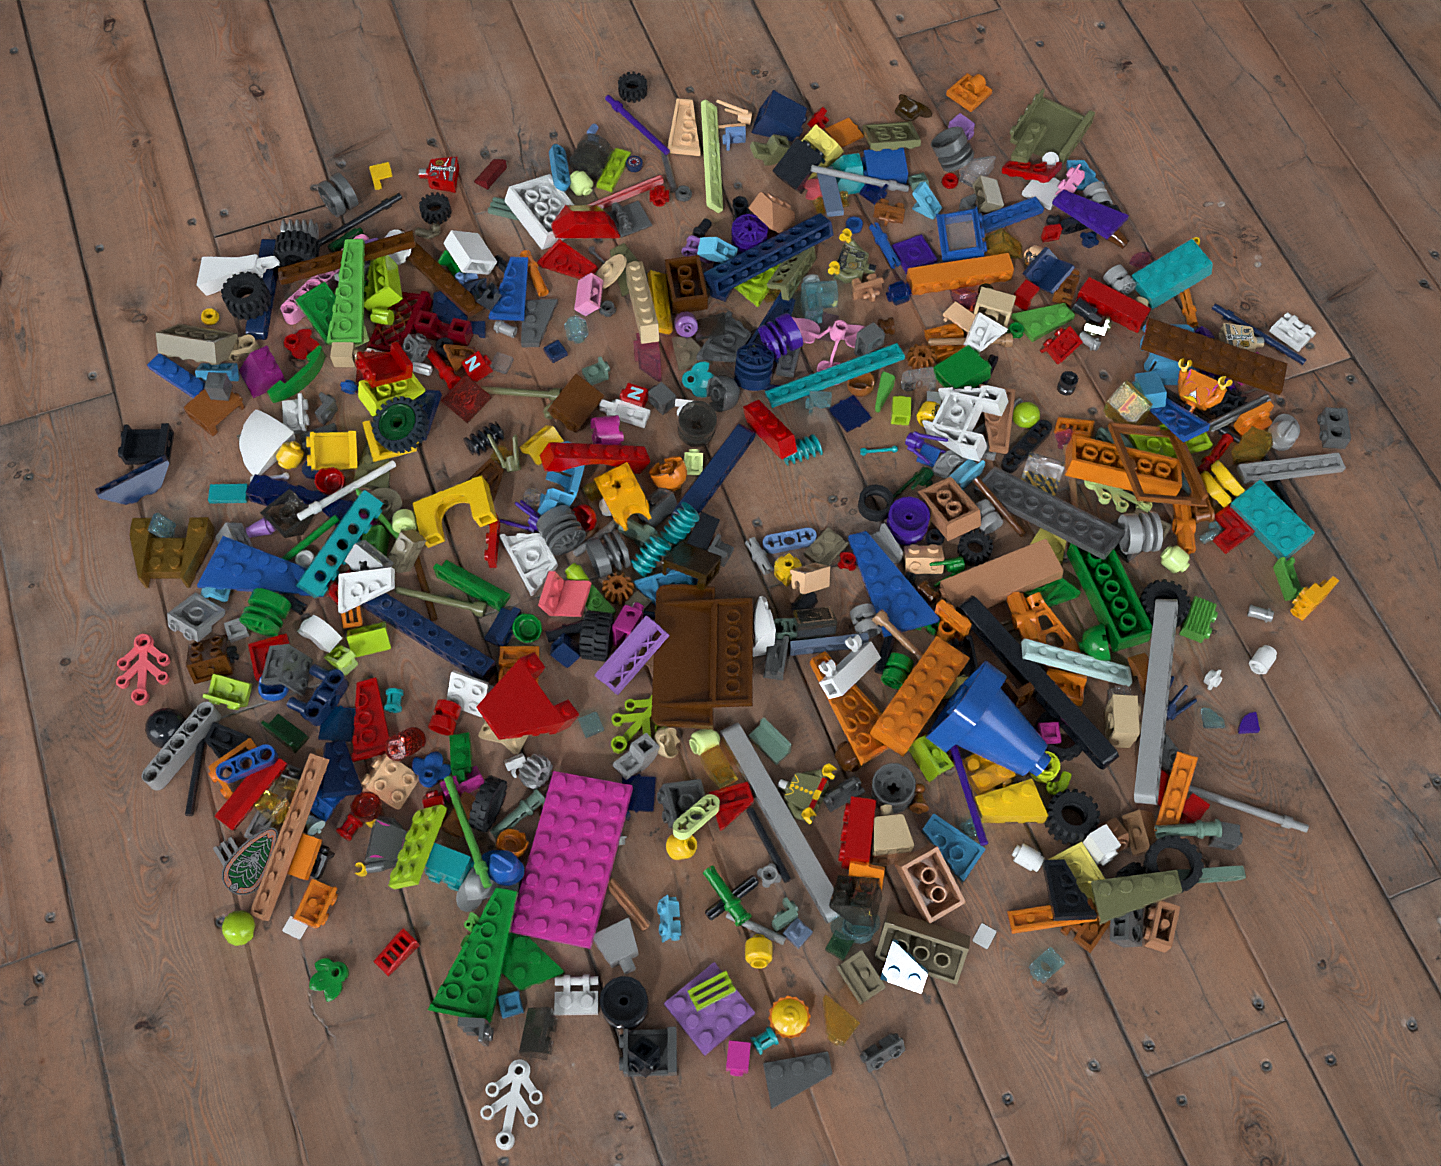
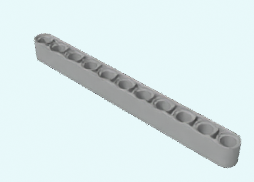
M1156 599L1134 791L1135 803L1154 805L1158 803L1178 614L1177 599Z
M737 722L719 731L726 748L746 782L748 781L752 794L824 921L828 924L845 915L846 910L740 724Z

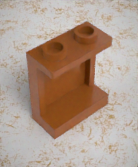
M204 389L183 408L191 420L213 437L218 433L215 427L237 407L241 410L245 407L242 403L243 398L237 392H231L229 401L211 400Z

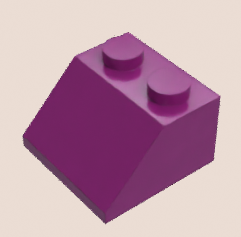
M267 345L251 352L238 370L253 398L266 393L279 380L286 383L282 371Z

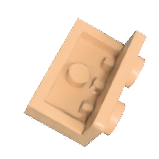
M910 545L903 547L905 573H943L944 565H929L931 562L944 561L941 545Z

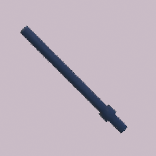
M1216 303L1212 307V310L1222 315L1226 321H1231L1236 325L1252 327L1254 336L1263 337L1265 343L1299 364L1304 365L1307 359L1237 317L1233 311L1226 310Z

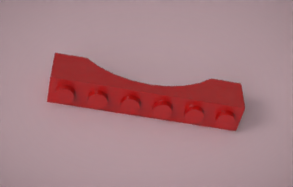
M549 442L539 455L544 471L562 472L570 468L589 464H605L618 467L628 462L633 474H641L650 463L645 446Z

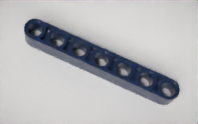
M276 239L261 240L259 258L273 256ZM279 265L266 269L263 273V280L271 295V305L267 306L268 310L263 312L264 315L261 317L257 316V319L254 320L250 318L246 323V335H252L255 340H267Z
M740 423L735 427L676 506L671 516L673 520H675L673 518L674 513L680 515L677 508L684 509L681 505L682 502L688 503L700 514L753 442L756 436L755 431Z

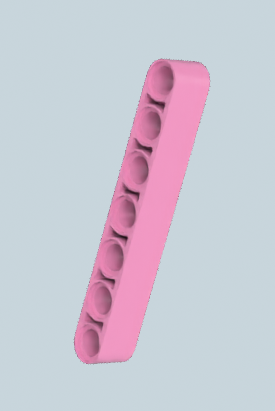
M364 234L357 235L354 238L369 240L368 236ZM340 269L311 277L288 298L280 308L285 322L293 325L305 317L295 303V299L324 281L331 290L335 289L339 281L335 280L334 274L339 272Z

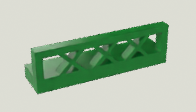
M445 560L442 566L437 563L433 566L438 579L479 601L486 602L488 606L497 611H500L511 598L509 593L448 560Z

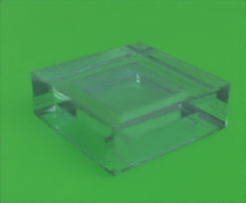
M597 712L578 719L585 738L604 731Z

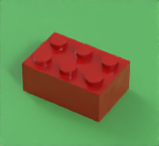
M851 796L850 803L845 804L844 822L840 841L844 843H841L838 861L842 862V869H849L851 860L863 863L869 862L876 800Z

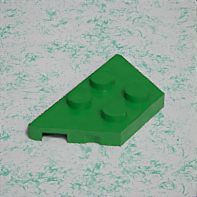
M1061 578L1044 586L1037 587L1034 590L1026 591L1023 595L1027 598L1040 592L1044 602L1048 607H1052L1078 598L1081 592Z
M510 933L502 974L520 991L565 974V971L528 936Z

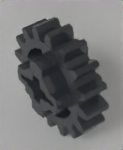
M1226 387L1227 391L1221 403L1208 408L1212 409L1210 415L1215 414L1216 419L1248 403L1245 402L1247 397H1241L1242 392L1236 393L1235 388L1230 391Z

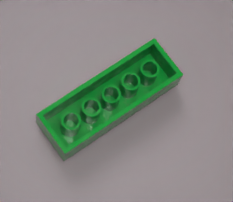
M1071 543L1066 554L1099 623L1104 624L1105 635L1113 653L1149 642L1152 637L1153 627L1115 550L1113 549L1103 560Z

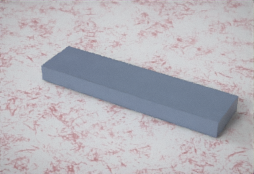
M816 173L826 216L844 215L836 178Z
M868 633L790 641V655L848 650L850 648L847 647L845 641L849 637L854 638L856 635H859L862 644L869 641Z

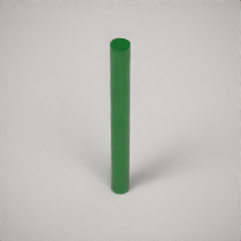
M334 515L281 558L290 561L339 522L338 516Z

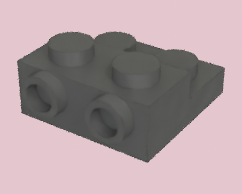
M701 779L666 783L659 789L657 801L663 805L662 819L664 823H668L669 828H673V823L705 796ZM693 814L691 818L694 820H699L702 818V816L699 814Z

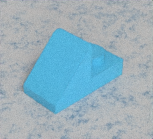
M920 182L912 193L917 201L912 209L930 219H935L942 206L926 182Z

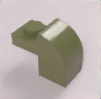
M773 134L766 144L753 141L750 148L756 159H761L765 166L777 164L790 148V144L786 136Z

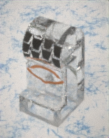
M933 367L905 371L901 378V388L904 391H913L915 388L927 387L928 391H934L937 381Z

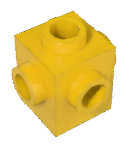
M788 553L786 556H781L775 561L774 575L787 587L792 581L790 570L801 567L802 564L797 557H793Z

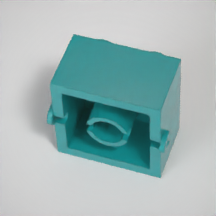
M434 843L424 871L430 881L437 884L444 882L448 884L447 887L458 891L475 862L468 855Z

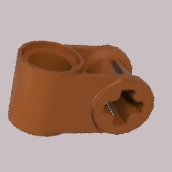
M1191 491L1188 497L1194 498V495ZM1209 496L1205 499L1207 507L1190 505L1192 518H1195L1196 524L1204 521L1213 522L1215 519L1214 509L1211 506Z

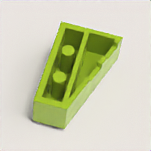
M388 255L371 260L367 275L369 283L364 289V292H366L364 307L372 314L373 308L388 309L403 298L398 264Z

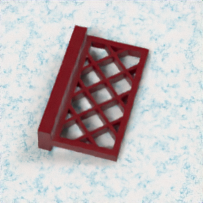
M421 291L420 294L402 292L403 300L387 309L396 310L397 313L394 315V320L401 318L402 321L394 326L390 325V328L382 332L381 329L385 325L377 323L367 347L390 352L391 346L389 344L399 340L398 343L402 347L408 334H417L414 322L419 311L430 312L433 305L429 292ZM416 299L417 302L410 306L408 302ZM407 304L408 308L400 312L397 308ZM411 312L410 317L403 320L402 316ZM405 326L404 331L397 334L395 330ZM394 331L395 336L386 340L384 336ZM383 337L384 342L375 344L378 339Z

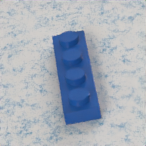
M1033 197L983 215V223L980 224V227H984V233L987 234L1043 213L1044 208L1037 197Z
M160 353L147 364L150 370L192 398L205 389L203 381Z

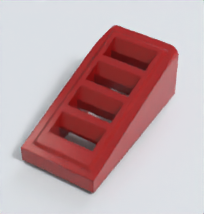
M403 928L373 962L389 977L420 945ZM403 939L409 943L407 947L401 942ZM397 945L403 950L401 954L395 949ZM391 951L398 957L395 961L388 955ZM384 958L392 964L390 967L382 961Z

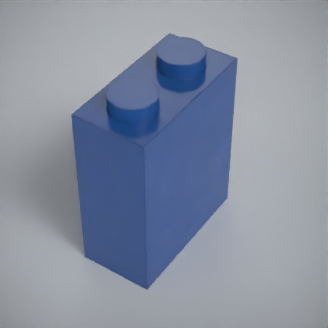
M904 147L897 150H864L863 157H861L864 176L886 181L894 180L900 184H907L908 169ZM866 184L867 187H879L876 185Z

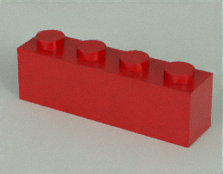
M1091 277L1084 283L1076 299L1077 302L1081 297L1087 303L1096 307L1098 314L1105 317L1110 316L1113 322L1136 333L1140 331L1151 312V308Z
M759 399L743 406L747 425L756 432L781 460L797 452L794 434Z

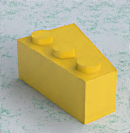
M1033 779L978 795L974 798L982 823H1044L1048 817Z

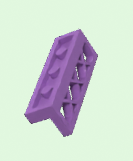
M645 616L598 670L595 676L615 694L619 695L670 635L655 621ZM658 630L662 635L656 641H652V636ZM642 647H647V652L643 656H639V651ZM629 662H634V667L630 671H626ZM621 676V682L615 687L612 682L616 677Z

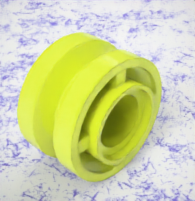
M1045 751L1051 757L1047 765L1049 770H1043L1037 777L1029 772L1035 781L1048 783L1054 780L1058 774L1060 761L1052 752Z

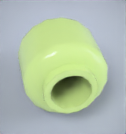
M577 170L570 175L571 184L569 187L575 195L587 196L592 192L593 181L586 172H579Z
M409 509L396 511L392 518L393 530L398 533L412 529L416 531L417 521L415 513Z
M1178 545L1168 546L1160 555L1162 558L1161 564L1172 573L1184 572L1190 565L1188 563L1189 554Z
M712 729L695 731L689 740L690 748L693 753L699 756L711 754L719 748L720 735Z

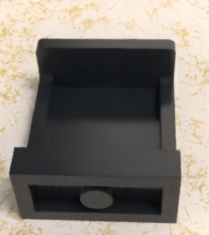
M797 138L772 171L779 179L802 194L805 190L803 185L813 173L810 171L811 166H818L826 161L821 151L818 149L814 151L806 140L801 141Z
M161 423V429H131L129 424H125L124 430L121 431V447L118 448V456L125 465H145L165 454L170 464L174 431L169 423Z

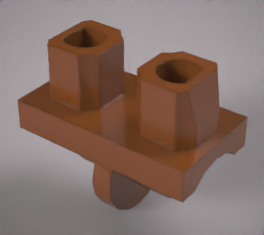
M882 198L879 203H875L873 217L884 221V226L887 227L889 222L903 224L906 210L904 209V203L898 202L894 207L889 205L887 199Z

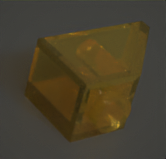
M1002 228L985 237L988 254L1009 253L1011 259H1021L1023 257L1022 243Z
M266 790L253 807L267 820L279 825L285 820L290 803L285 797Z
M825 995L822 1000L825 1032L828 1035L827 1039L835 1046L840 1045L844 1047L859 1027L860 1022Z

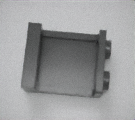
M676 1027L658 1030H628V1028H624L623 1034L619 1035V1048H623V1057H619V1071H623L624 1077H642L641 1074H636L630 1069L628 1050L642 1036L660 1047V1066L655 1072H651L649 1076H677Z

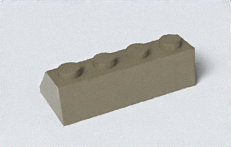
M180 323L155 332L158 353L165 354L167 357H180L182 360L193 359L195 362H210V365H219L222 361L227 360L238 338L237 333Z
M888 910L874 958L886 962L892 940L896 939L899 945L915 958L917 963L928 970V976L957 985L969 950L971 936Z

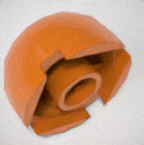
M680 456L664 459L665 463L660 465L658 462L650 469L651 479L658 488L676 491L687 478V468Z

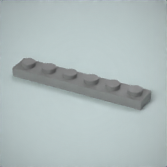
M1339 453L1239 464L1236 468L1242 484L1256 483L1260 479L1264 482L1339 473L1346 469Z

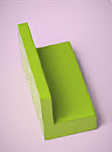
M386 621L347 630V641L350 650L356 655L354 658L391 649Z
M924 735L918 738L908 751L927 781L931 782L938 775L953 768L954 765L948 755Z

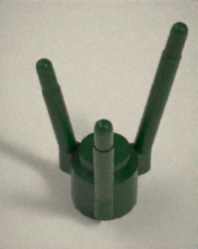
M922 467L919 472H916L910 480L893 494V497H897L912 482H914L911 486L912 490L917 485H926V488L933 484L931 480L934 476L933 471L928 467Z

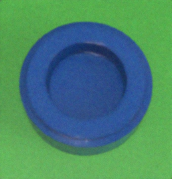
M853 216L847 219L846 228L850 229L852 234L859 233L862 230L863 221L859 217Z

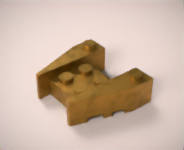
M189 517L186 538H157L158 527L152 518H132L129 536L138 579L145 588H149L150 579H181L184 585L190 588L196 577L195 573L199 565L203 564L204 556L213 544L215 527L209 517Z

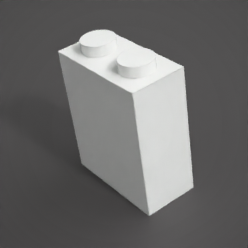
M451 230L444 241L445 247L464 273L489 275L497 263L478 233Z

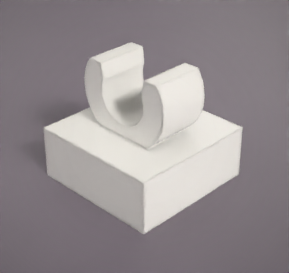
M675 399V406L679 407L677 415L681 416V411L686 409L687 417H690V408H694L695 401Z
M523 753L504 760L507 770H511L512 776L517 778L516 769L522 768L523 763L526 762Z

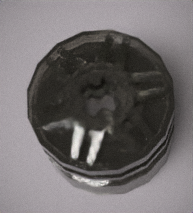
M587 133L582 136L569 160L570 165L574 171H584L591 180H596L602 175L613 154L611 145L601 136Z
M695 400L684 405L678 417L677 432L679 438L691 447H701L708 444L715 434L717 423L715 410L704 401Z

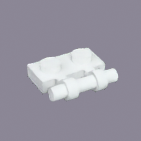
M1287 312L1283 318L1281 317L1271 327L1269 332L1299 352L1308 343L1310 338L1315 336L1316 332L1311 329L1310 325H1305L1299 321L1297 316H1292Z
M583 974L580 977H571V975L555 977V986H564L563 992H555V1016L598 1015L599 992L590 991V985H598L599 977L590 976V974ZM571 985H583V991H571Z

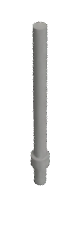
M812 165L810 170L819 174L885 187L891 191L908 192L909 185L900 184L894 180L886 181Z
M1190 785L1188 790L1190 794L1194 793L1199 797L1279 823L1281 827L1287 829L1294 828L1306 833L1309 825L1293 820V817L1281 816Z

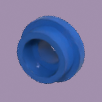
M345 380V382L340 383L341 391L348 394H355L359 388L356 382L352 380Z

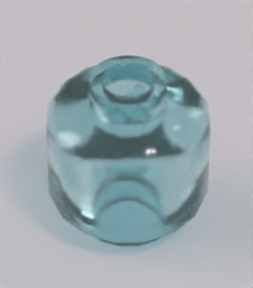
M572 316L564 324L567 339L574 341L575 344L584 342V339L589 335L587 322L580 316Z

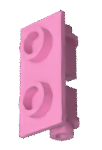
M1081 164L1075 168L1071 167L1067 171V177L1058 184L1057 187L1059 189L1055 195L1062 190L1071 193L1075 192L1077 188L1074 185L1079 186L1085 178V172L1079 170Z

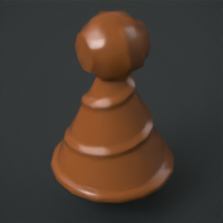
M918 783L915 785V792L917 794L911 802L909 809L914 813L921 814L927 812L929 806L922 794L925 792V786L922 783Z

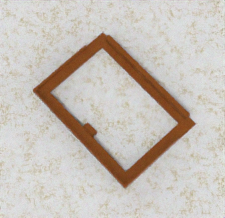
M1109 422V431L1137 501L1207 507L1205 499L1208 496V492L1186 442L1183 443L1172 431L1160 430L1158 426ZM1120 433L1169 438L1194 498L1144 493L1135 472L1137 469L1136 463L1130 459Z

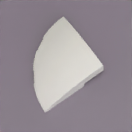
M255 410L243 425L239 441L243 462L248 471L256 477L262 475L277 461L276 455L284 442L296 440L294 432L270 415Z
M759 596L753 610V657L766 655L767 647L775 644L776 628L771 610L768 609L767 599L763 596Z

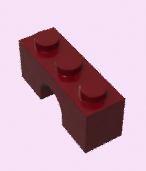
M420 310L414 322L416 333H420L427 339L435 341L445 337L451 339L453 345L469 346L473 336L471 322L458 318H453L451 324H446L438 319L436 313Z

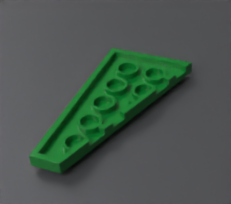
M503 888L495 889L480 919L472 929L471 935L463 945L445 981L440 986L437 995L427 1010L459 1017L485 1018L489 1023L492 1022L519 891Z

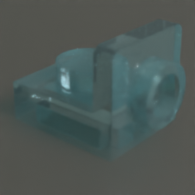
M810 391L809 398H806L805 409H809V415H812L813 407L830 408L832 392Z
M155 513L151 519L148 531L158 536V538H173L176 523L159 513Z

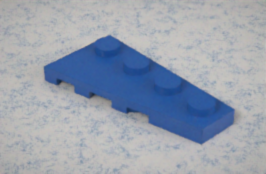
M510 257L503 281L499 287L502 296L492 311H490L489 320L525 321L528 257Z
M1166 398L1165 407L1149 409L1183 443L1208 431L1210 428L1209 423Z

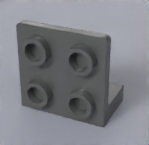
M289 644L270 646L261 683L264 685L282 684L303 696L308 685L309 670L313 664V659Z

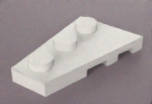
M390 567L339 574L338 612L343 614L394 589L395 569Z

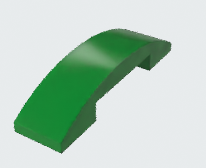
M320 345L306 356L309 363L286 383L279 380L267 391L271 402L277 403L294 396L314 380L326 358Z

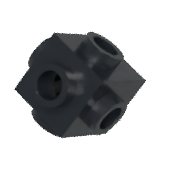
M644 1036L628 1050L629 1067L634 1073L641 1074L647 1078L651 1072H655L659 1068L661 1063L660 1047Z

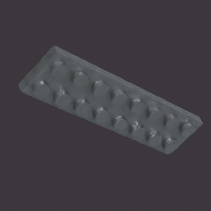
M994 467L982 479L1009 512L1103 560L1125 535V531L997 467ZM976 486L974 488V494L984 499H987V497Z

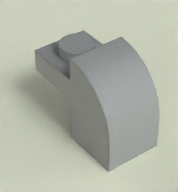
M645 733L631 743L629 752L613 763V767L627 780L638 771L641 773L652 763L658 754L659 746Z

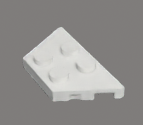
M517 533V536L500 534L499 537L527 590L533 596L546 581L548 572L554 571L558 567L556 559L540 533Z

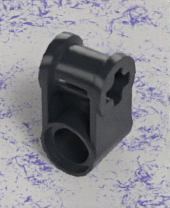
M737 196L733 199V222L741 215L751 214L748 209V201L743 196Z

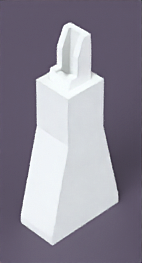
M257 254L243 257H202L197 286L206 296L221 291L223 283H227V279L232 278L234 274L238 275L240 274L239 272L246 273L249 271L263 278V273L266 269L274 268L280 262L275 256L259 258Z

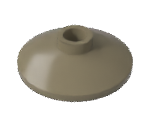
M378 488L370 493L383 502L381 508L387 506L381 513L388 521L392 520L396 511L402 509V499L395 490ZM375 518L372 519V520H374V521L380 522L378 518H377V519H375Z

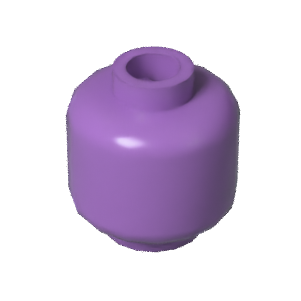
M682 312L676 316L674 321L675 330L681 337H691L697 332L698 323L692 313Z

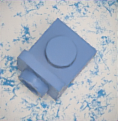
M745 126L725 127V134H722L723 145H726V151H730V143H745Z

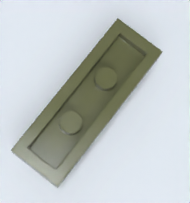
M1030 122L1011 154V161L1022 163L1029 161L1047 130L1046 124Z

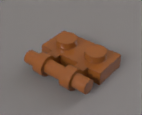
M1097 916V921L1086 922L1082 926L1079 924L1063 926L1060 932L1065 936L1071 930L1077 933L1073 941L1091 953L1109 927L1111 920L1100 925Z

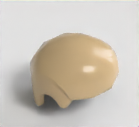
M660 727L653 737V740L659 746L658 754L666 758H674L679 752L676 749V744L680 742L674 727Z

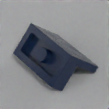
M513 607L510 611L501 608L484 638L485 641L498 647L507 646L513 636L512 626L514 620L522 614L521 609Z

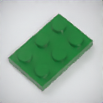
M324 281L295 299V303L327 344L330 321H332L333 304L335 305L336 296Z

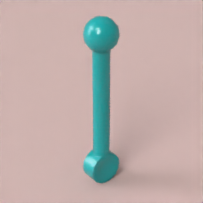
M892 446V448L867 450L866 448H861L860 454L862 456L867 455V453L888 451L896 453L898 451V447Z

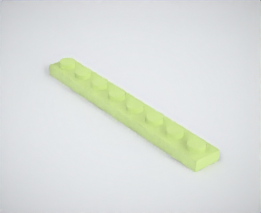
M705 99L701 102L706 204L710 209L720 213L723 211L717 107Z

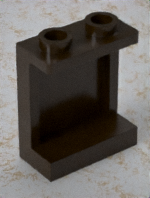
M680 541L676 547L671 549L670 554L663 558L661 567H663L662 575L666 576L673 569L697 578V589L704 591L719 573L722 556Z

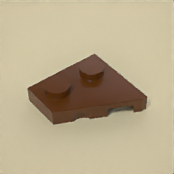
M490 458L466 481L482 475L489 485L494 504L504 469Z

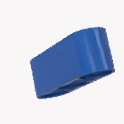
M261 745L222 762L216 768V775L225 783H233L275 764L278 760V753L270 745ZM265 751H272V756L268 760L262 759ZM251 759L252 765L244 769L242 766L243 762ZM226 768H232V774L229 777H223V771Z

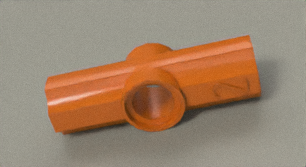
M1172 504L1174 514L1172 531L1173 534H1176L1177 545L1188 554L1195 553L1194 534L1196 521L1195 518H1192L1191 506Z
M1019 591L1013 592L1007 596V603L1012 613L1014 629L1019 631L1022 641L1025 638L1041 643L1033 610H1029L1023 593H1019Z

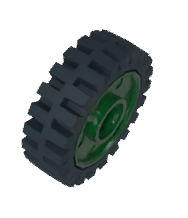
M400 396L399 399L394 397L393 401L390 399L386 401L387 405L382 404L380 406L382 410L377 409L376 413L378 416L373 417L375 422L372 423L374 428L372 432L376 440L389 451L405 453V450L407 452L412 451L411 447L417 448L418 445L416 443L419 442L421 444L423 442L421 437L426 438L427 433L425 431L429 430L427 425L429 424V419L425 410L411 398Z

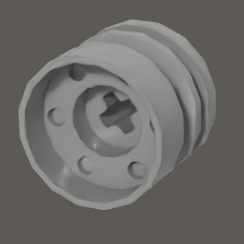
M1141 512L1139 516L1135 513L1119 516L1117 528L1125 531L1123 539L1119 542L1120 549L1124 554L1139 553L1141 549L1144 552H1155L1161 549L1163 529L1157 512Z

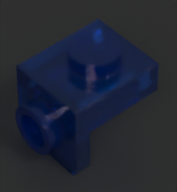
M865 184L859 194L875 205L881 198L884 199L886 197L888 185L885 184L883 188H880L876 185Z

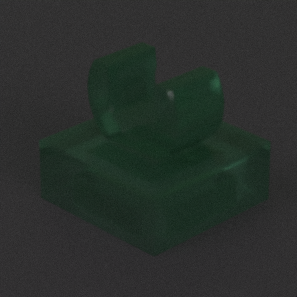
M835 930L825 951L844 961L854 940Z

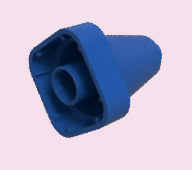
M986 660L954 692L925 737L945 753L954 745H958L1021 776L1031 772L1037 777L1051 760V757L1045 753L1048 744L1000 688L1007 676Z

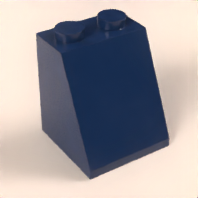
M772 90L758 110L751 133L771 137L773 134L786 136L788 141L793 142L796 137H800L803 131L801 127L807 119L805 115L807 108Z

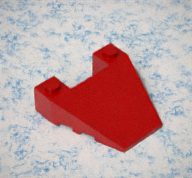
M535 652L519 658L476 706L499 740L521 738L524 735L556 734L569 728L579 716V713L569 699L553 706L538 685L536 680L546 667Z

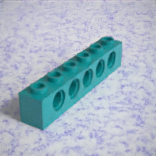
M366 490L362 491L299 579L296 586L313 598H317L319 595L323 596L329 588L326 585L330 579L334 581L340 571L337 569L339 566L346 564L345 559L355 543L362 541L359 539L360 536L370 530L372 519H377L383 511L381 509L383 502ZM359 510L366 511V519L359 516ZM349 525L356 527V534H351L348 531ZM338 540L345 542V550L338 548ZM327 556H332L335 559L333 566L327 564ZM317 571L323 573V581H318L315 578Z

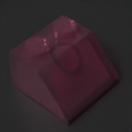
M636 333L637 340L633 341L635 362L639 363L640 370L656 381L662 382L659 342L641 344L640 335Z

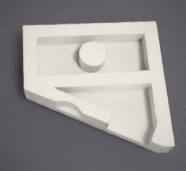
M979 312L975 316L963 345H969L973 350L976 349L978 352H981L1007 332L1008 329Z

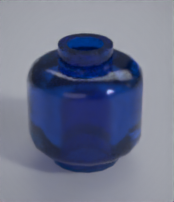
M903 280L888 285V292L885 293L888 302H892L895 306L908 302L910 296H912L908 282L905 283Z

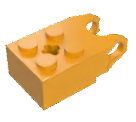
M628 462L594 478L615 522L624 531L628 530L627 520L632 514H643L648 520L652 518L649 503Z

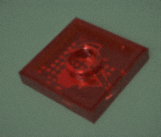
M464 375L440 401L468 424L492 397L468 376Z

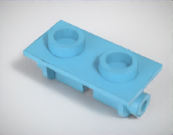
M666 895L659 900L657 905V912L660 915L659 934L662 942L670 938L671 941H678L682 935L681 923L679 920H673V917H680L679 901H677L676 897L669 898Z

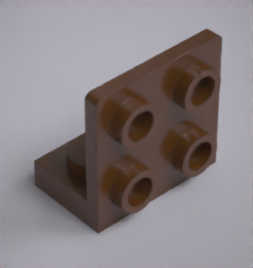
M227 634L216 635L199 642L194 641L188 645L186 667L194 684L212 680L213 674L216 673L224 676L233 674L234 669L227 655Z

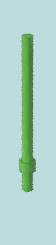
M447 776L444 778L475 862V872L480 876L483 887L485 889L489 888L492 884L487 873L488 866L480 854L452 776Z

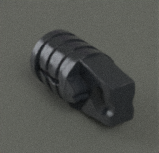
M1081 297L1071 309V311L1079 314L1086 321L1093 320L1099 324L1103 319L1097 313L1098 309Z

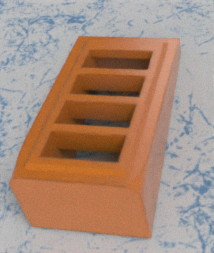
M1058 417L1054 433L1069 438L1072 435H1078L1093 439L1095 423L1092 420Z

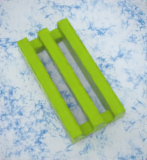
M724 971L691 988L687 992L698 1012L736 992V989L727 971ZM722 979H725L724 982L710 988L709 990L697 996H694L695 993L703 990L704 988ZM728 985L729 989L698 1004L697 1001Z

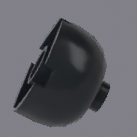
M161 708L154 711L145 723V732L148 739L156 747L163 748L185 722L186 718L178 710L172 708Z

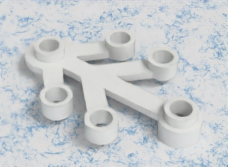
M521 1059L513 1061L508 1068V1074L495 1083H489L485 1089L488 1096L496 1097L502 1088L512 1082L511 1091L492 1105L484 1106L480 1112L483 1119L491 1120L495 1113L507 1105L503 1129L496 1137V1144L502 1150L511 1149L515 1143V1138L511 1132L516 1107L519 1108L524 1116V1122L528 1127H535L539 1121L537 1115L531 1112L520 1094L521 1083L528 1091L531 1103L535 1105L540 1104L543 1100V1094L535 1088L529 1078L531 1071L529 1064ZM517 1067L523 1068V1072L520 1075L515 1074ZM491 1086H496L497 1088L494 1094L489 1093ZM533 1094H540V1099L538 1101H533ZM486 1109H491L492 1111L489 1117L484 1116ZM530 1116H534L536 1119L533 1124H528L527 1122ZM503 1136H508L509 1138L506 1144L501 1143Z

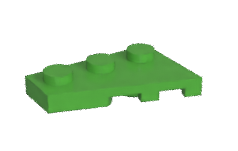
M1065 303L1013 313L1011 319L1014 322L1021 323L1024 327L1025 335L1034 342L1073 320L1075 314Z

